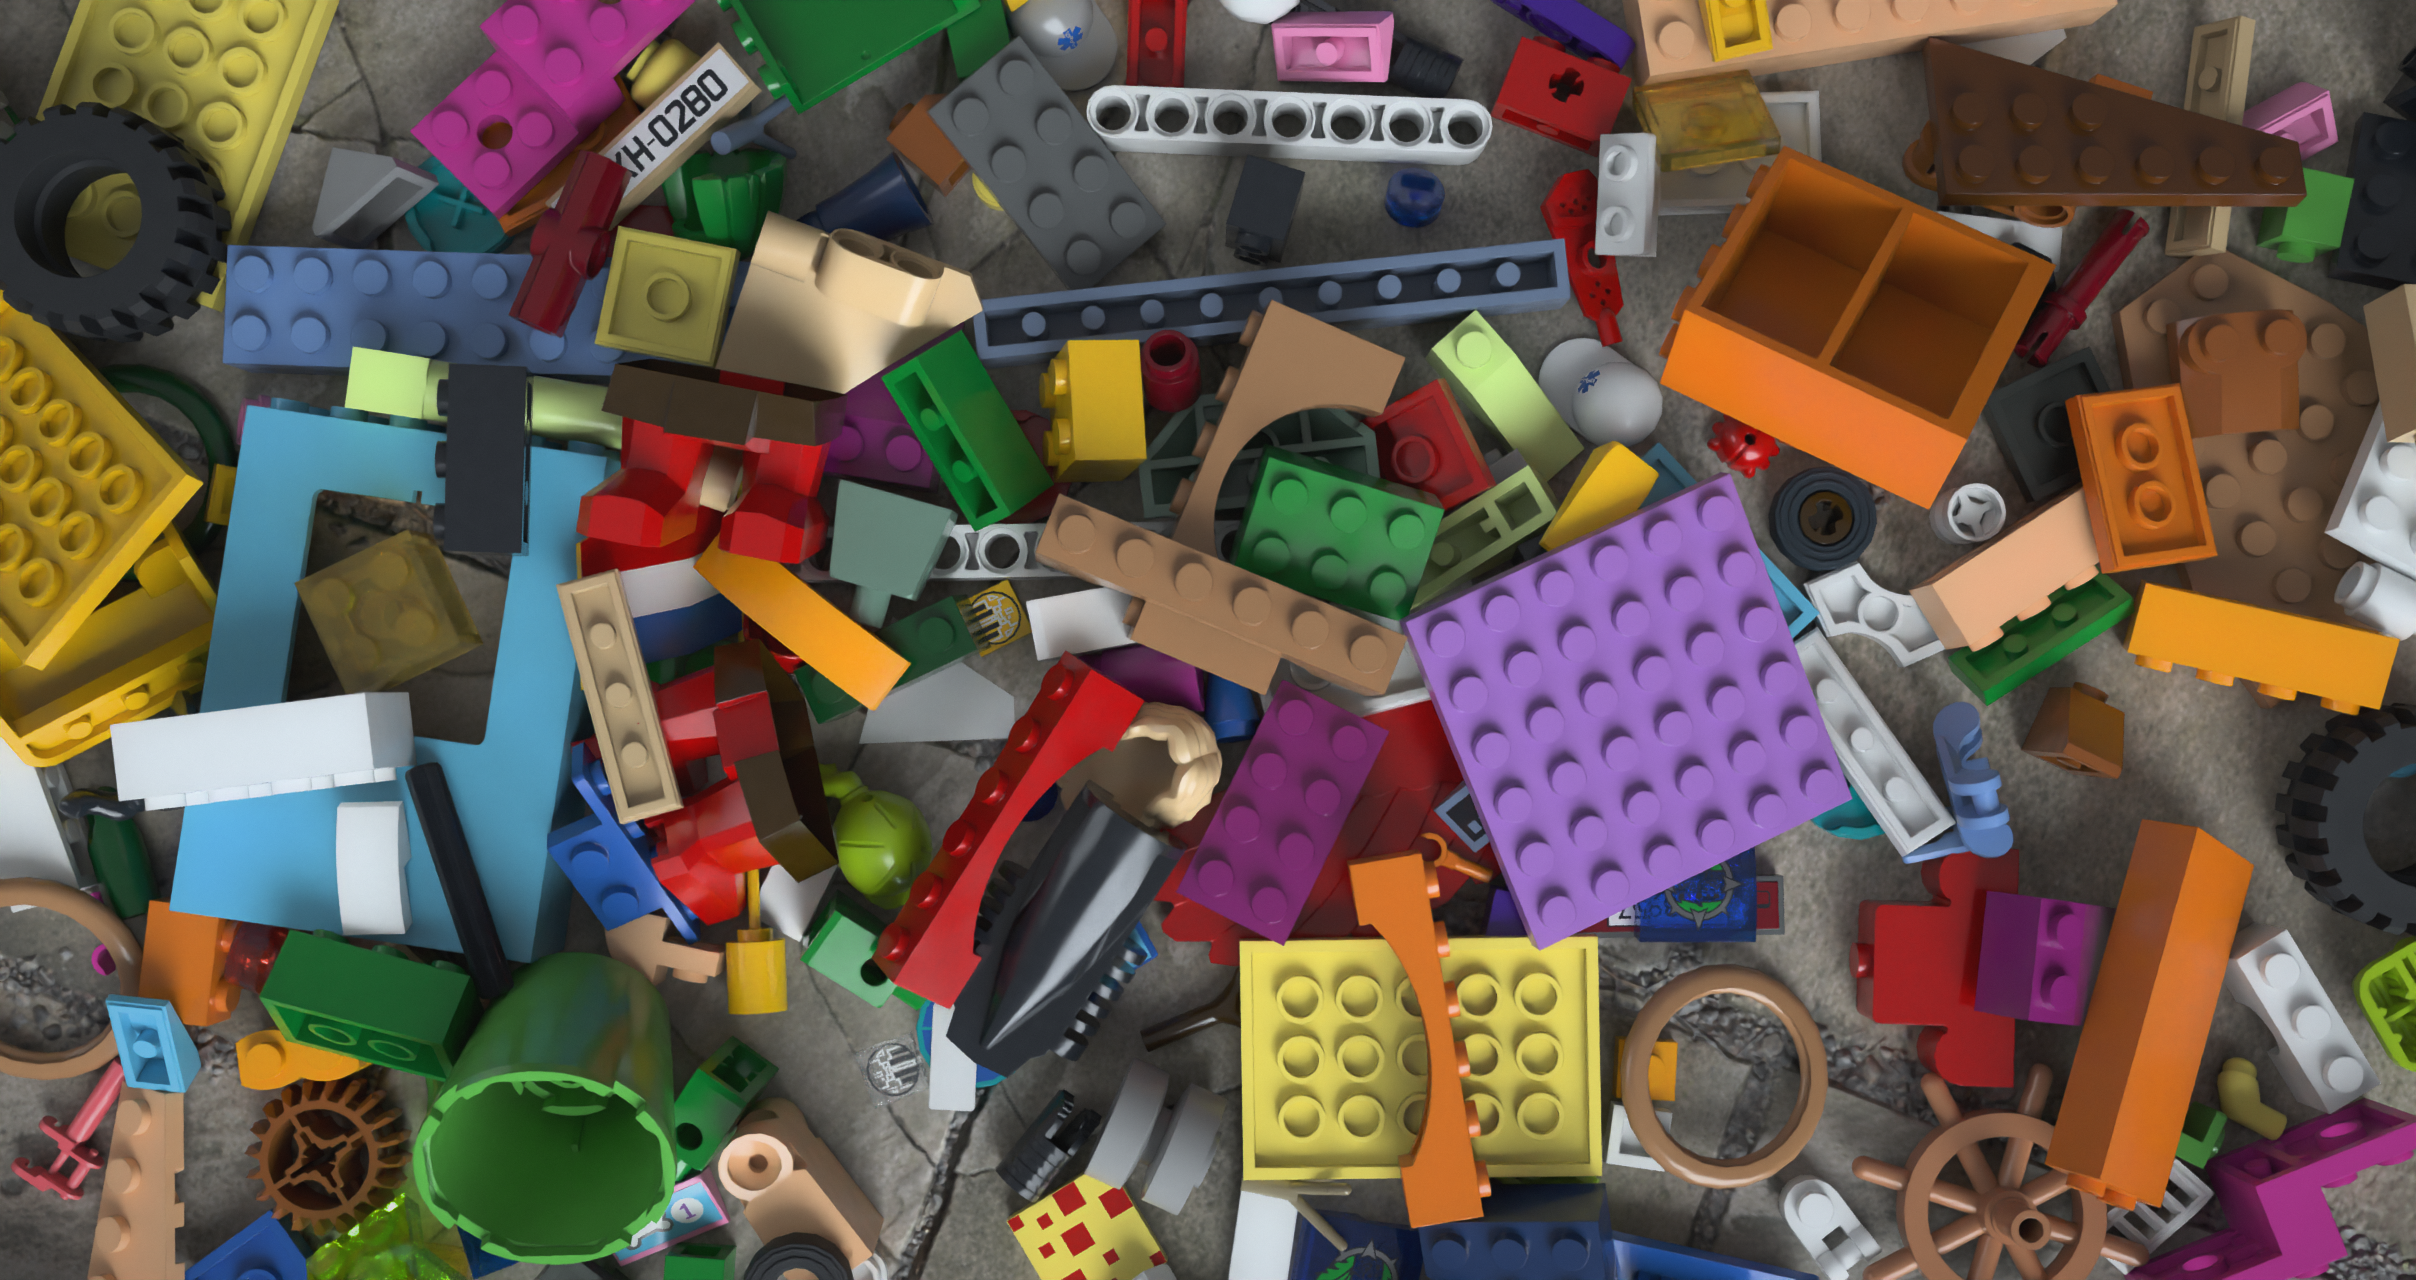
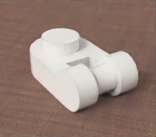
M1799 1175L1789 1180L1782 1188L1778 1200L1779 1211L1784 1222L1829 1280H1845L1849 1277L1846 1270L1862 1258L1869 1262L1882 1252L1880 1246L1860 1223L1839 1193L1822 1178L1814 1175ZM1839 1226L1847 1236V1239L1830 1251L1822 1239Z

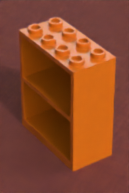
M1783 146L1771 167L1761 164L1757 169L1746 193V197L1750 198L1751 201L1746 206L1737 203L1732 210L1721 237L1727 239L1726 242H1723L1721 247L1715 244L1710 246L1697 273V278L1702 281L1698 283L1696 288L1687 285L1683 290L1671 316L1672 320L1680 324H1673L1659 352L1660 357L1667 359L1660 384L1929 510L1967 442L2056 265L1787 146Z

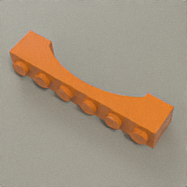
M1418 849L1348 860L1347 864L1359 926L1372 924L1399 958L1412 984L1424 1026L1427 1048V1087L1423 1114L1417 1136L1409 1154L1397 1155L1411 1228L1484 1217L1481 1198L1491 1196V1188L1485 1159L1474 1161L1470 1138L1481 1136L1475 1100L1464 1101L1460 1078L1471 1076L1465 1041L1453 1040L1450 1018L1460 1016V1007L1454 980L1443 982L1440 958L1450 957V949L1444 921L1433 922L1429 899L1440 897L1434 861L1423 863L1422 853Z

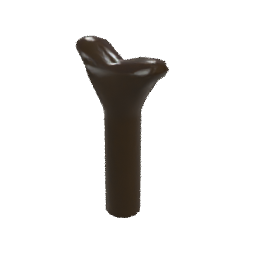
M1240 965L1236 968L1232 980L1222 993L1210 1003L1140 1030L1147 1051L1151 1052L1213 1027L1216 1024L1225 1023L1241 1028Z

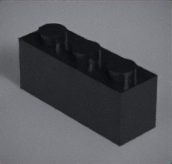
M449 363L448 379H439L437 410L439 416L447 417V441H437L435 471L437 478L446 479L445 503L435 504L433 531L435 540H444L443 551L466 555L529 556L534 374L527 367Z

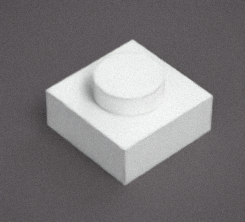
M1610 1101L1602 1155L1605 1163L1664 1172L1665 1170L1645 1152L1631 1129L1623 1102ZM1654 1107L1657 1117L1665 1130L1670 1134L1673 1113L1669 1109Z

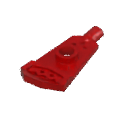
M1587 168L1559 176L1540 205V209L1552 239H1565L1570 284L1583 316L1595 321L1602 347L1623 342L1616 315L1624 304L1615 256L1598 255L1600 260L1599 268L1593 267L1588 261V251L1590 248L1595 250L1598 179Z

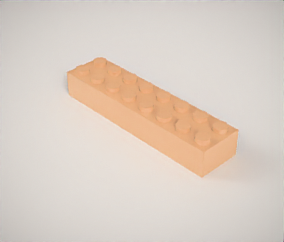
M1622 0L1627 33L1636 44L1631 54L1637 94L1922 51L1928 37L1960 45L2091 25L2118 5L2117 0H1766L1773 49L1712 62L1698 0Z

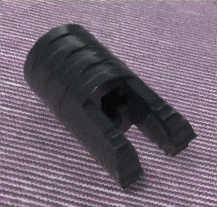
M1394 23L1393 40L1404 45L1395 65H1389L1388 81L1421 98H1445L1464 59Z
M1065 1089L1057 1092L995 1168L999 1176L1012 1189L1034 1203L1037 1202L1066 1164L1099 1126L1102 1118L1094 1110L1084 1108L1068 1124L1058 1138L1054 1136L1075 1106V1096Z

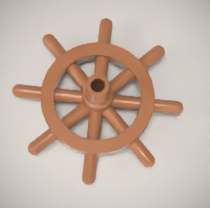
M2037 1063L2029 1069L2017 1111L1987 1108L1961 1113L1944 1079L1934 1072L1925 1074L1921 1078L1920 1086L1940 1125L1931 1130L1917 1144L1906 1161L1904 1168L1864 1155L1856 1157L1852 1162V1171L1857 1178L1897 1190L1896 1218L1904 1245L1903 1248L1867 1266L1862 1274L1863 1280H1896L1915 1269L1926 1280H1993L2003 1244L2023 1280H2086L2099 1256L2134 1267H2142L2149 1261V1251L2143 1244L2106 1233L2107 1204L2097 1200V1196L2066 1186L2067 1174L2052 1169L2021 1186L2033 1143H2036L2048 1153L2055 1126L2041 1120L2053 1080L2051 1068L2043 1063ZM1994 1137H2009L1996 1179L1977 1141ZM1955 1154L1974 1187L1972 1190L1937 1179L1944 1165ZM2070 1189L2072 1221L2037 1211L2036 1206ZM1929 1201L1967 1213L1961 1218L1930 1233L1928 1222ZM1979 1236L1967 1279L1957 1275L1941 1256ZM2049 1239L2064 1244L2056 1258L2044 1269L2035 1250L2045 1246Z

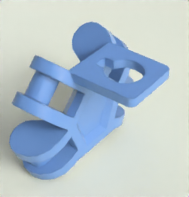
M1955 702L1944 707L1937 714L1933 723V734L1942 776L1950 800V807L1945 808L1956 823L1946 829H1953V832L1944 833L1937 842L1921 845L1908 855L1903 856L1902 860L1906 864L1944 857L1951 853L1958 854L1968 851L1983 858H1998L2011 848L2014 841L2013 832L2010 826L2006 824L2010 820L2008 806L1999 802L1996 791L2002 786L1999 772L1990 768L1988 757L1967 760L1968 757L1981 747L1983 742L1979 712L1970 703Z

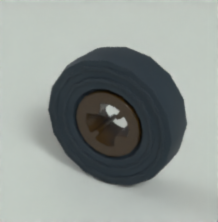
M1830 466L1808 468L1788 478L1775 493L1768 514L1770 535L1779 552L1796 566L1813 571L1840 569L1857 560L1871 543L1877 525L1875 502L1867 487L1851 473ZM1816 503H1823V511L1832 509L1835 514L1836 521L1828 524L1827 530L1829 534L1827 535L1821 534L1822 527L1812 529L1809 523V517L1817 513Z

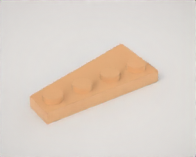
M122 1081L87 1280H185V1262H175V1228L184 1226V1202H180L175 1191V1174L184 1169V1093L127 1087L126 1081Z

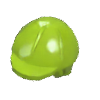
M818 763L825 797H836L840 800L839 804L841 805L832 828L839 860L838 867L842 870L848 882L859 892L863 893L866 899L885 910L895 909L904 905L910 897L914 881L921 873L926 871L932 858L931 831L922 812L913 802L901 795L883 790H869L868 785H863L860 777L853 771H837L835 763L826 765Z

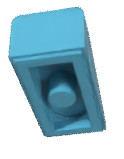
M109 994L105 1001L127 1087L186 1093L201 1068V1061L197 1048L170 1001Z

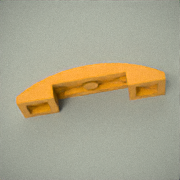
M719 532L693 568L721 594L784 646L870 710L875 711L911 663L868 628L850 618L784 564L732 554L718 549Z

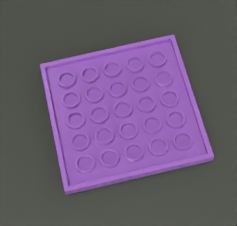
M1717 473L1399 620L1405 636L1408 637V644L1531 945L1539 951L1852 799L1730 473Z

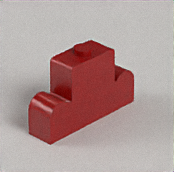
M2010 848L2004 855L1998 858H1983L1968 851L1958 854L1951 853L1944 857L1925 860L1922 863L1921 878L1928 893L1933 895L1931 901L1863 900L1859 905L1858 943L1853 942L1849 952L1850 973L1853 978H1857V1011L1859 1014L1880 1024L1927 1025L1918 1036L1916 1045L1918 1058L1927 1070L1936 1073L1952 1084L1975 1087L2014 1088L2015 1018L1974 1011L1987 891L2018 895L2019 849Z

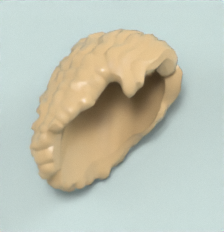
M1144 702L1113 752L1104 747L1080 761L1056 781L1062 788L1060 793L1061 802L1065 810H1068L1084 784L1090 779L1113 794L1112 800L1120 804L1121 809L1148 827L1153 826L1159 831L1161 829H1173L1179 824L1191 820L1202 807L1211 803L1214 786L1219 782L1221 775V751L1217 747L1213 730L1202 717L1182 706H1173L1160 702Z

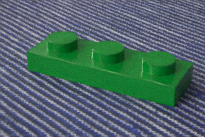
M2095 565L2099 573L2089 581L2071 590H2066L2063 585L2047 595L2051 605L2043 611L2023 621H2019L2017 616L2001 625L2000 628L2004 635L1995 642L1974 652L1971 651L1969 646H1965L1949 656L1948 661L1951 672L1988 706L2135 612L2133 597L2108 575L2102 574L2101 569Z

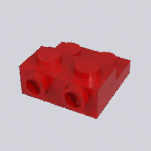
M1445 378L1436 379L1386 406L1383 414L1374 418L1368 416L1359 421L1375 432L1380 478L1435 494L1445 509L1443 515L1453 510L1455 506L1497 485Z

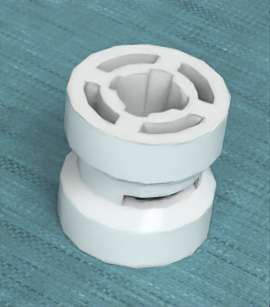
M1973 483L1946 490L1937 496L1931 505L1929 519L1931 528L1938 538L1947 544L1964 545L1988 540L1996 535L2005 522L2006 508L2004 500L1995 489L1986 484Z

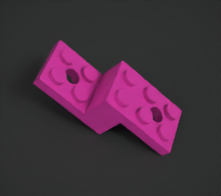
M507 0L479 26L496 52L412 128L410 132L499 220L568 156L577 145L584 141L622 105L626 99L613 77L696 0H621L615 4H605L599 0ZM496 122L510 124L513 134L506 146L500 149H489L483 145V133L488 126Z
M2362 1098L2341 1107L2332 1114L2325 1113L2287 1128L2276 1140L2272 1141L2265 1137L2207 1160L2205 1168L2229 1228L2151 1258L2144 1266L2135 1267L2127 1275H2124L2125 1279L2288 1280L2293 1277L2300 1279L2310 1278L2326 1272L2329 1269L2328 1263L2348 1256V1253L2321 1187H2341L2355 1181L2358 1178L2357 1172L2376 1164L2381 1166L2395 1165L2412 1158L2414 1155L2413 1150L2416 1149V1115L2367 1098Z

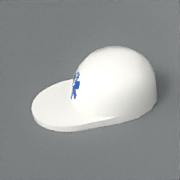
M1589 338L1568 340L1555 347L1547 355L1541 366L1538 378L1539 387L1569 428L1587 441L1598 446L1611 441H1617L1627 448L1641 443L1655 430L1662 415L1663 397L1657 381L1647 370L1634 365L1609 346L1602 347L1600 341Z

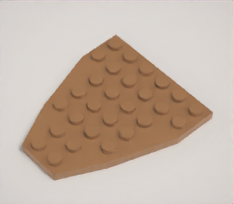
M2228 250L2224 253L2203 256L2195 255L2187 258L2111 315L2124 390L2172 384L2166 324L2174 321L2215 314L2270 309L2293 310V314L2302 321L2306 329L2307 345L2303 355L2298 360L2300 429L2291 431L2271 430L2192 439L2218 556L2205 560L2175 564L2182 588L2377 631L2346 615L2344 607L2335 603L2334 595L2340 580L2353 564L2358 561L2368 565L2379 562L2324 533L2380 400L2367 328L2329 301ZM2239 678L2260 708L2272 709L2284 700L2257 692L2259 682Z

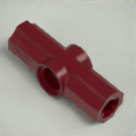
M580 150L556 207L547 209L535 226L530 244V254L533 259L509 312L510 317L545 334L562 338L586 281H592L596 278L607 259L611 244L609 228L632 177V173L627 168L595 152Z

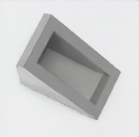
M332 147L312 225L313 232L318 238L348 249H364L438 186L437 177L430 172L394 157Z

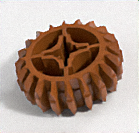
M345 1077L326 1082L304 1079L302 1087L297 1084L287 1086L280 1093L282 1100L274 1099L264 1106L262 1110L267 1119L255 1122L250 1129L261 1141L248 1146L244 1154L258 1159L260 1162L259 1166L249 1170L246 1177L253 1180L262 1178L265 1184V1188L259 1191L255 1200L266 1201L273 1197L277 1202L273 1208L271 1218L280 1219L291 1212L292 1231H301L312 1223L315 1236H324L332 1231L333 1227L336 1228L339 1234H345L356 1228L357 1221L360 1224L367 1225L378 1217L377 1208L384 1210L395 1202L396 1197L391 1189H399L406 1184L408 1179L397 1167L411 1162L413 1157L411 1152L399 1149L398 1143L410 1138L412 1131L405 1128L396 1130L392 1121L401 1116L403 1109L394 1107L385 1111L381 1107L386 1100L387 1091L380 1089L367 1097V1079L363 1078L351 1081L348 1086ZM320 1109L340 1113L350 1119L357 1127L345 1129L339 1126L331 1115L324 1117ZM293 1136L299 1147V1155L295 1163H293L291 1152ZM344 1141L347 1142L344 1148L335 1153L336 1159L330 1162L326 1160L317 1166L313 1165L314 1161L325 1155L324 1149L328 1147L333 1148ZM367 1143L369 1168L364 1181L362 1175L366 1172L360 1162V1152ZM315 1180L321 1183L329 1194L335 1192L338 1198L320 1194L310 1188L304 1181Z

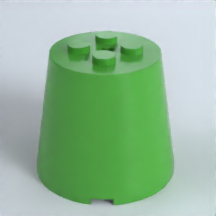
M585 952L555 953L539 957L537 961L525 963L511 972L514 987L507 993L492 997L420 1126L413 1152V1172L417 1188L429 1210L447 1229H450L454 1224L458 1225L466 1232L481 1239L480 1249L493 1255L525 1263L548 1265L591 1261L608 1256L631 1245L633 1235L645 1228L651 1221L657 1224L665 1213L674 1192L677 1174L671 1022L669 1011L662 995L639 971L613 958Z

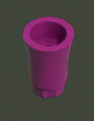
M1142 644L1102 650V654L1078 657L1124 685L1145 700L1144 702H1160L1173 706H1182L1191 711H1205L1206 693L1203 669Z

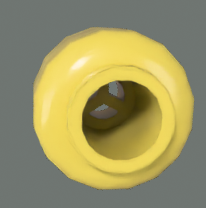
M669 39L662 44L653 40L627 74V78L634 82L631 87L632 99L646 110L702 57L680 40Z

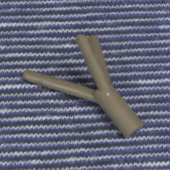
M1242 1177L1240 1191L1288 1200L1338 1250L1344 1251L1347 1249V1241L1300 1194L1347 1196L1352 1191L1349 1184L1331 1183V1181L1339 1179L1243 1180Z

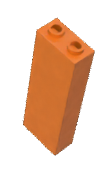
M2146 819L2141 821L2045 1160V1165L2068 1175L2066 1186L2097 1196L2096 1199L2103 1203L2128 1211H2134L2136 1201L2158 1208L2162 1206L2254 864L2199 827Z

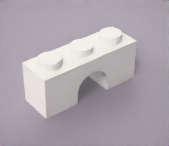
M2255 922L2235 934L2223 981L2235 1001L2250 1007L2272 1032L2278 1045L2267 1051L2296 1101L2332 1114L2381 1084L2288 930Z

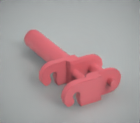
M120 1057L114 1058L70 1125L57 1127L55 1124L58 1120L52 1116H44L38 1124L45 1134L59 1142L57 1148L62 1150L50 1169L46 1170L42 1166L28 1168L27 1166L30 1161L24 1157H17L11 1164V1169L15 1174L42 1192L52 1188L64 1200H68V1198L79 1200L82 1198L84 1191L79 1185L91 1168L101 1169L104 1165L103 1158L98 1155L99 1151L94 1148L89 1149L85 1144L120 1094L122 1081H126ZM71 1156L79 1164L68 1179L58 1171L67 1158Z

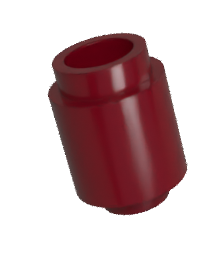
M1161 330L1151 335L1140 350L1141 376L1145 397L1153 407L1164 412L1186 410L1195 404L1202 392V377L1197 347L1192 340L1176 330Z

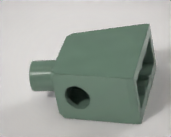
M841 479L837 494L830 577L856 584L848 616L858 623L882 629L891 595L918 601L956 524L958 514L947 508Z

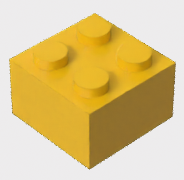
M1068 340L1056 357L1051 359L1047 373H1041L1039 379L1041 407L1049 408L1051 431H1044L1042 442L1045 466H1053L1054 483L1123 481L1147 459L1139 340Z

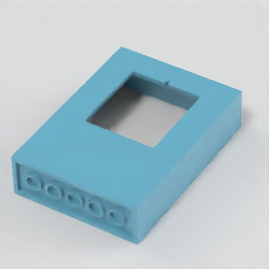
M274 397L271 398L270 408L247 405L199 713L286 702L318 494L324 490L416 503L417 491L422 492L421 504L435 506L436 503H445L446 478H437L435 451L437 441H447V427L428 424L427 420L390 415V419L372 416L369 415V412L357 409L331 406V409L327 410L310 407V404ZM532 435L529 556H512L484 741L477 745L414 735L417 765L396 767L397 780L185 806L169 906L170 911L307 931L322 929L341 936L464 953L405 780V772L411 768L429 762H438L442 767L506 960L532 963L537 961L539 957L564 950L574 885L547 850V834L584 818L586 800L576 788L571 778L572 753L570 743L590 738L595 733L585 692L581 690L580 673L556 584L577 579L576 543L587 537L576 532L581 496L621 469V462H619L620 452L606 450L605 446L579 441H568L567 451H563V444L546 441L545 437ZM403 801L411 850V858L405 865L404 870L413 923L405 934L343 935L336 866L337 807L343 802Z

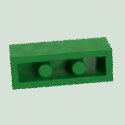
M962 330L881 377L975 532L1013 514L1054 485Z

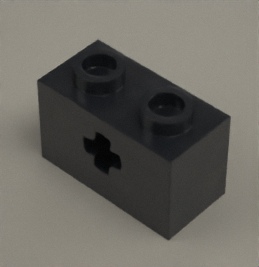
M1247 154L1226 222L1225 246L1235 249L1233 255L1235 258L1257 266H1267L1268 260L1281 263L1301 198L1305 177L1304 171Z

